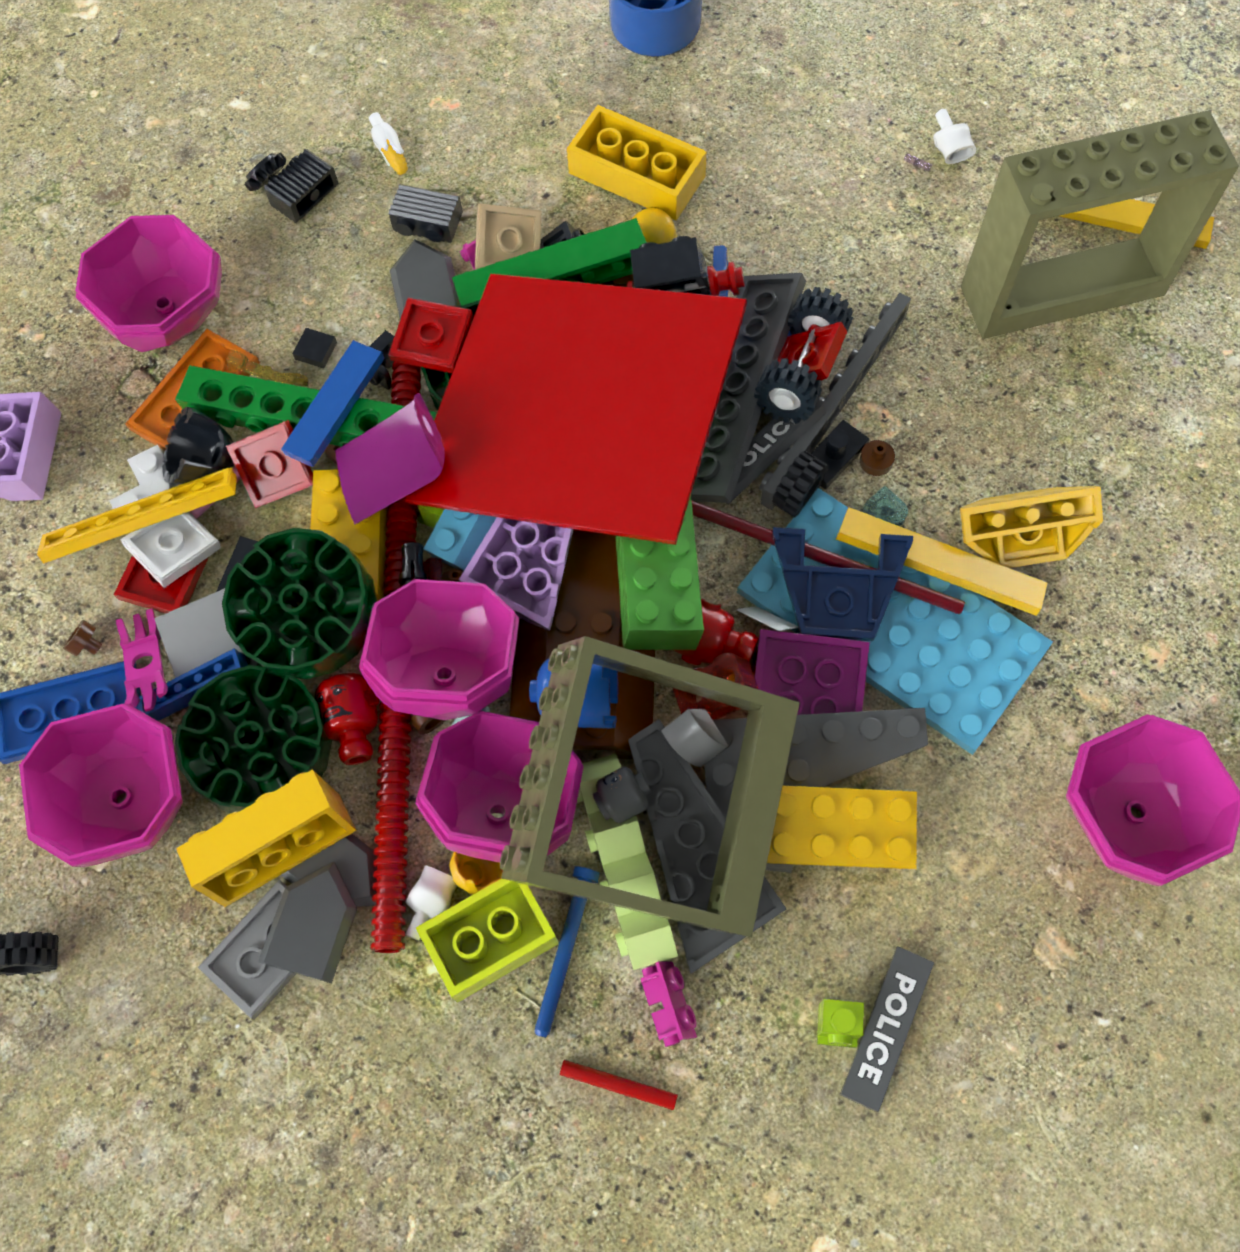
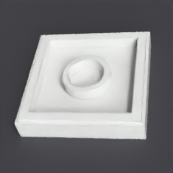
M189 511L133 531L120 539L123 546L164 588L221 548L219 541Z

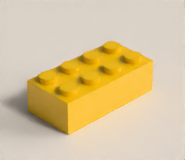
M600 105L595 107L567 147L569 174L643 207L663 209L675 221H677L706 177L707 151Z
M338 469L313 470L310 529L323 531L346 545L358 557L373 578L377 601L385 597L383 592L386 588L384 586L386 578L384 571L387 568L385 566V559L387 558L385 556V550L387 549L385 541L387 539L386 530L388 529L386 526L388 508L386 507L354 525L343 495Z
M312 769L309 772L294 776L288 784L276 791L261 795L255 803L245 809L228 814L223 818L222 822L207 831H201L192 835L188 842L177 847L176 850L191 887L220 905L227 907L357 830L340 794Z
M783 785L767 863L917 869V792Z

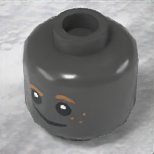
M621 767L599 779L596 783L597 792L592 795L606 820L612 818L616 823H622L648 808L646 795L652 791L642 772L634 775L628 767Z

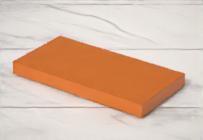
M206 329L125 425L130 431L150 443L158 445L165 451L167 449L165 445L169 444L167 438L172 426H175L174 420L182 410L175 398L189 365L250 376L260 362L255 355Z

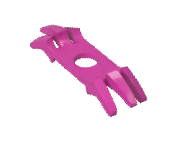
M153 608L146 610L149 636H147L140 614L133 615L134 641H131L122 618L115 620L121 639L120 646L123 649L126 676L124 684L127 694L125 703L133 707L139 704L140 698L136 688L140 687L146 712L155 707L157 695L160 699L168 691L163 673L159 644L161 636L154 619L156 617ZM144 656L153 657L148 666L141 669L134 668V664L138 659ZM156 682L157 685V694L155 693L152 683Z

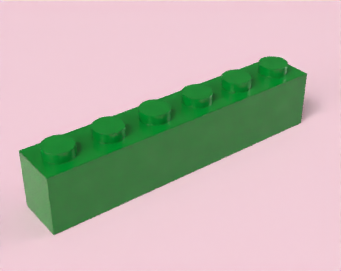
M637 218L476 270L467 271L452 277L461 306L481 300L490 274L602 284L633 274L630 250L637 249L640 245L647 242Z

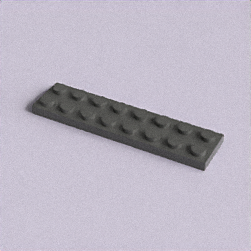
M802 273L744 276L745 287L739 289V295L736 298L747 299V306L691 492V500L695 502L731 503L763 406L759 407L756 403L758 399L754 397L755 388L765 367L768 364L771 365L772 361L777 360L791 328L788 326V317L798 296L803 293L806 279Z

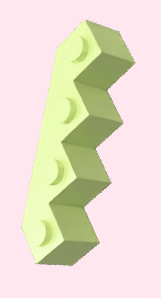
M612 754L582 763L584 768L577 803L582 801L584 803L591 827L590 830L585 831L591 853L598 851L606 880L601 881L600 885L661 900L637 817L634 816L622 823H616L612 818L606 820L592 795L597 792L596 783L599 779L621 768L617 755ZM614 906L621 933L615 934L621 957L629 955L633 970L655 964L658 961L678 957L668 919Z

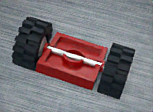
M814 287L813 292L809 288L798 296L788 317L791 336H787L777 360L772 361L771 365L768 364L765 367L755 388L754 397L758 399L757 405L759 407L765 406L763 409L765 414L772 412L773 419L778 420L780 416L783 417L784 423H789L790 419H793L794 423H800L801 419L805 421L812 415L822 392L821 381L827 379L831 373V369L853 320L852 308H847L849 302L846 299L840 301L842 295L838 292L832 296L830 295L831 289L825 288L824 293H822L820 287Z

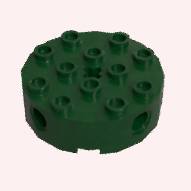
M291 528L266 535L253 545L255 548L246 554L241 563H236L227 577L222 608L226 631L235 644L240 647L244 655L279 676H290L306 680L333 673L358 655L365 643L371 611L374 603L377 602L373 578L358 557L346 545L320 530Z
M249 665L219 674L197 690L188 703L190 707L183 716L182 724L178 725L175 747L180 770L197 793L229 814L241 811L252 805L258 797L265 793L276 791L288 784L294 776L300 773L309 772L313 769L322 777L328 766L332 740L326 735L319 704L302 681L295 677L279 676L266 667Z

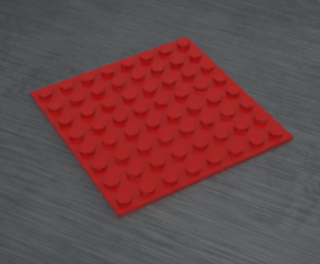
M490 274L434 420L445 449L443 469L434 481L405 496L404 501L408 504L676 545L743 320L747 299Z

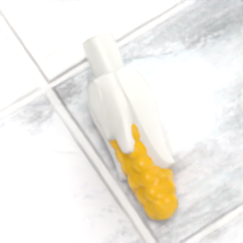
M372 113L369 116V121L373 127L371 135L374 144L383 155L388 166H391L398 175L405 174L408 171L407 162L396 131L388 123L383 122L379 113Z

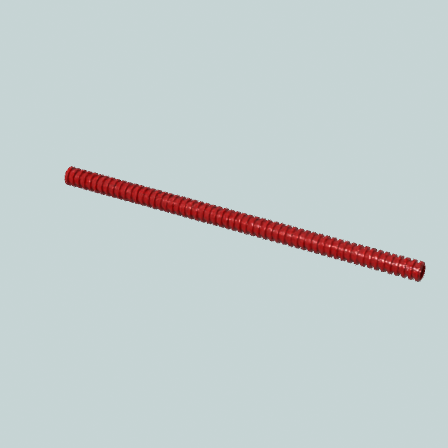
M393 362L391 404L406 406L414 400V396L417 393H420V373L422 369L419 366ZM404 498L387 506L386 516L388 519L386 526L388 529L386 530L387 539L385 541L387 547L385 550V556L387 557L385 559V566L387 568L384 571L386 577L384 586L386 588L383 592L385 597L402 587L399 584V574L402 573L401 546L410 542L417 543L415 540L417 537L415 529L417 528L416 510L418 505L408 504L404 501ZM411 568V581H412V580H414V579H413V578H414V568ZM381 702L379 709L382 713L379 715V720L382 723L379 725L378 730L382 734L379 735L378 742L382 745L378 747V753L381 756L377 759V763L381 767L377 769V775L380 776V779L376 781L377 787L380 788L376 792V797L380 800L376 803V809L379 812L375 815V819L379 821V824L375 826V831L378 835L374 838V842L378 844V847L374 849L377 859L373 861V865L377 867V870L373 872V877L377 879V882L373 883V890L376 891V894L372 896V901L376 902V906L372 907V913L375 914V918L371 920V925L375 926V930L371 932L374 942L370 944V949L377 953H398L405 949V943L402 942V938L406 936V932L402 930V926L406 925V919L402 918V914L406 913V907L403 906V902L407 900V896L403 894V891L407 889V884L403 882V879L407 878V872L404 871V867L408 865V861L404 859V856L408 854V849L404 845L408 843V837L405 836V833L409 831V826L405 824L409 820V815L405 811L409 809V803L406 802V799L410 797L409 791L406 790L410 786V781L406 777L410 775V770L407 766L410 765L411 760L407 755L411 753V748L407 744L411 742V737L408 735L411 732V725L408 723L411 721L412 716L411 714L393 711Z

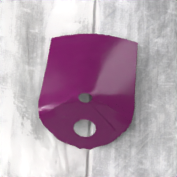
M417 393L414 396V400L405 407L335 450L343 495L354 525L429 484L440 475L444 466L445 449L437 426L420 393Z

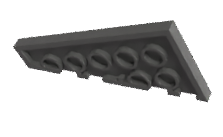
M925 708L797 715L783 785L825 787L927 746L928 735ZM747 718L713 720L728 747L705 764L706 789L725 818L729 808Z
M660 719L628 739L636 771L637 773L642 772L652 791L646 795L648 800L647 812L671 902L707 911L726 818L690 764L666 740L661 731L665 727ZM765 876L753 932L786 910V907ZM677 921L690 974L747 937Z

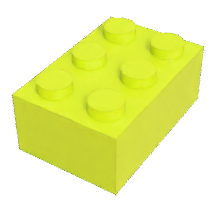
M506 879L494 882L416 927L451 998L457 1003L559 944L556 935L528 885Z

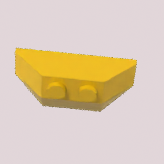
M1101 486L1045 488L983 498L960 508L963 542L982 558L1008 568L1067 559L1085 541L1092 530L1096 529L1103 522Z

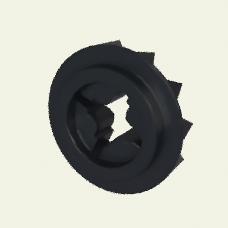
M281 152L276 155L271 153L246 175L248 180L244 184L249 191L259 190L272 176L278 174L286 164L285 156Z

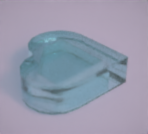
M884 486L864 504L862 512L901 526L906 521L908 508L899 497Z

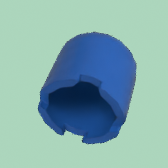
M549 659L543 662L538 671L537 680H531L529 687L530 701L537 702L540 715L542 710H539V699L543 689L548 687L551 672L548 671ZM592 664L578 727L615 728L617 717L610 716L611 703H618V671Z

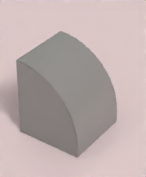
M687 709L661 730L672 748L683 759L697 767H702L728 747V744L706 709Z

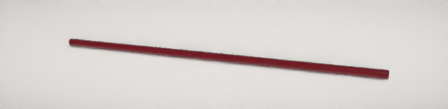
M691 500L693 516L775 546L772 537L773 530ZM805 542L804 557L830 567L878 570ZM900 577L894 588V591L961 615L965 605V601Z

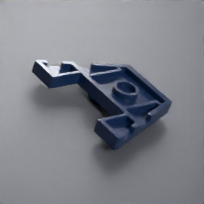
M773 527V541L800 634L874 641L913 543V536L881 534L879 537L878 570L804 565L805 529Z

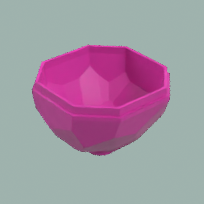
M175 215L130 216L81 253L75 289L76 299L122 344L140 352L170 346L197 330L217 305L222 278L221 258L214 249Z
M414 579L374 603L359 669L375 695L393 711L440 720L471 716L509 691L519 617L485 583Z
M128 703L51 722L19 764L28 840L72 867L98 865L152 849L167 832L183 803L171 729ZM126 793L125 800L122 803H117L118 796Z
M479 711L438 732L434 736L417 794L416 805L435 835L448 850L474 858L500 862L502 851L506 845L510 844L513 829L510 828V817L514 807L519 805L523 791L519 786L520 776L523 768L529 765L532 749L529 748L530 736L536 725L539 726V722ZM573 750L547 856L568 841L572 830L584 768L581 760ZM500 813L503 817L496 818L492 814Z
M1147 714L1079 746L1066 793V800L1092 847L1108 869L1136 881L1154 886H1162L1233 852L1240 822V790L1203 732ZM1131 807H1135L1140 811V818H1136L1131 814Z

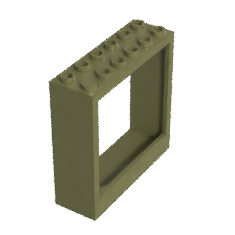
M1210 110L1004 157L961 284L962 292L982 339L1166 295L1239 167ZM1162 192L1139 238L1022 265L1039 220Z
M587 636L558 645V648L552 651L548 662V671L551 672L549 685L543 689L539 699V710H542L539 726L536 725L529 740V748L532 749L529 765L523 768L520 776L519 786L523 791L520 803L514 807L510 817V828L513 829L510 844L504 847L501 854L500 869L503 870L501 878L715 931L752 937L800 702ZM592 664L749 711L707 911L543 871Z

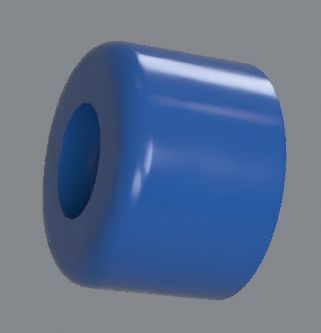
M609 0L610 26L620 44L634 53L651 57L670 55L685 48L696 37L701 25L702 0Z

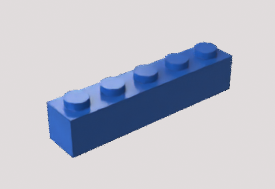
M234 648L167 682V694L160 699L158 695L156 696V704L152 710L147 712L144 710L143 696H139L138 708L141 712L160 721L188 707V703L197 690L219 674L248 666L246 657Z

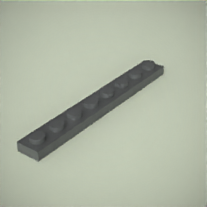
M899 293L893 303L887 302L884 305L878 318L880 320L876 327L871 325L862 340L864 344L860 350L854 349L851 352L845 365L847 367L843 374L838 372L829 386L830 393L826 398H819L818 403L823 406L826 414L803 435L798 437L793 446L789 447L778 458L777 464L779 466L774 473L769 471L763 478L759 489L762 491L761 505L773 510L775 505L772 504V497L776 492L777 486L781 483L783 475L787 473V469L801 452L805 450L811 454L906 318L911 300L910 297Z

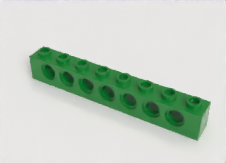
M189 365L175 400L182 409L185 407L194 408L224 427L233 428L234 426H240L258 433L287 420L290 421L294 430L320 390ZM359 397L329 444L342 447L405 406ZM429 411L433 420H435L437 412Z

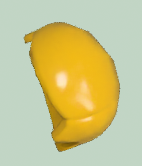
M649 207L639 211L632 218H637L647 243L663 244L671 242L672 239L677 237L673 219L663 209Z
M453 852L449 863L454 883L466 892L475 894L502 879L503 870L500 869V862Z

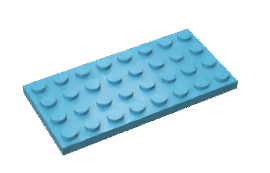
M817 488L796 518L794 517L786 528L805 529L806 543L878 569V555L836 540L848 507ZM771 545L737 587V593L757 607L798 626L775 546ZM804 557V565L830 567ZM903 566L900 578L965 601V605L961 615L893 590L874 641H866L870 642L866 682L905 709L925 708L926 723L973 755L1053 641L983 595ZM798 628L790 629L793 632L800 634Z

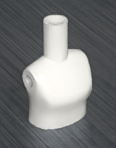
M939 110L935 116L941 130L934 134L933 139L935 146L943 154L945 163L955 164L972 157L976 153V147L971 139L968 125L965 123L953 125L947 110Z
M424 866L418 882L414 885L406 900L407 905L416 912L406 931V936L419 941L420 936L416 927L450 908L453 894L457 888L452 876L430 866Z

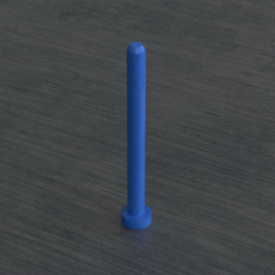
M575 866L572 876L578 880L598 883L600 873L589 868ZM572 896L536 1022L535 1035L546 1038L550 1034L587 899Z

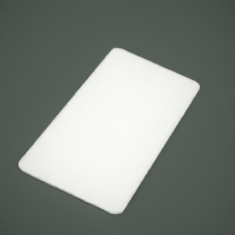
M756 606L737 609V611L777 631L798 628V626Z

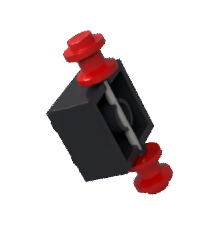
M679 236L668 243L657 244L649 242L640 245L637 249L630 250L634 281H628L627 287L710 295L711 292L713 296H719L720 291L730 290L736 296L739 295V288L745 287L742 267L736 268L734 261L728 263L727 270L716 271L713 265L706 267V261L696 237Z

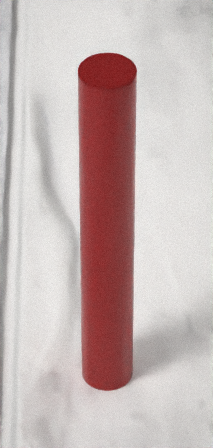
M565 1059L560 1070L561 1076L674 1111L678 1094Z

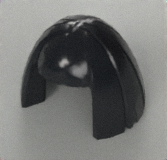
M185 407L182 409L181 413L174 420L175 426L171 427L168 434L167 442L169 444L165 445L167 449L163 455L164 464L162 465V474L165 482L172 485H181L233 467L234 463L226 446L234 442L227 431L209 416L194 408Z

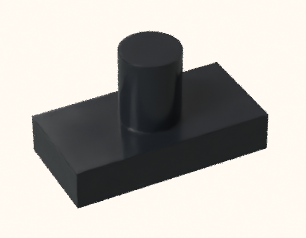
M844 419L811 453L829 465L828 471L825 473L826 476L820 485L825 490L861 453L864 445L869 442L867 436Z

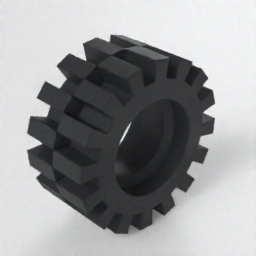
M805 450L794 459L793 464L789 466L787 473L783 475L781 483L777 486L776 492L772 497V504L796 518L817 488L822 484L821 481L825 478L829 465Z
M29 931L21 933L8 932L5 935L0 934V975L40 974L41 972L56 970L58 965V935H53V933L42 934V932L28 933Z

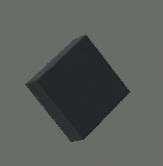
M305 328L292 354L295 360L324 369L337 341L335 336Z

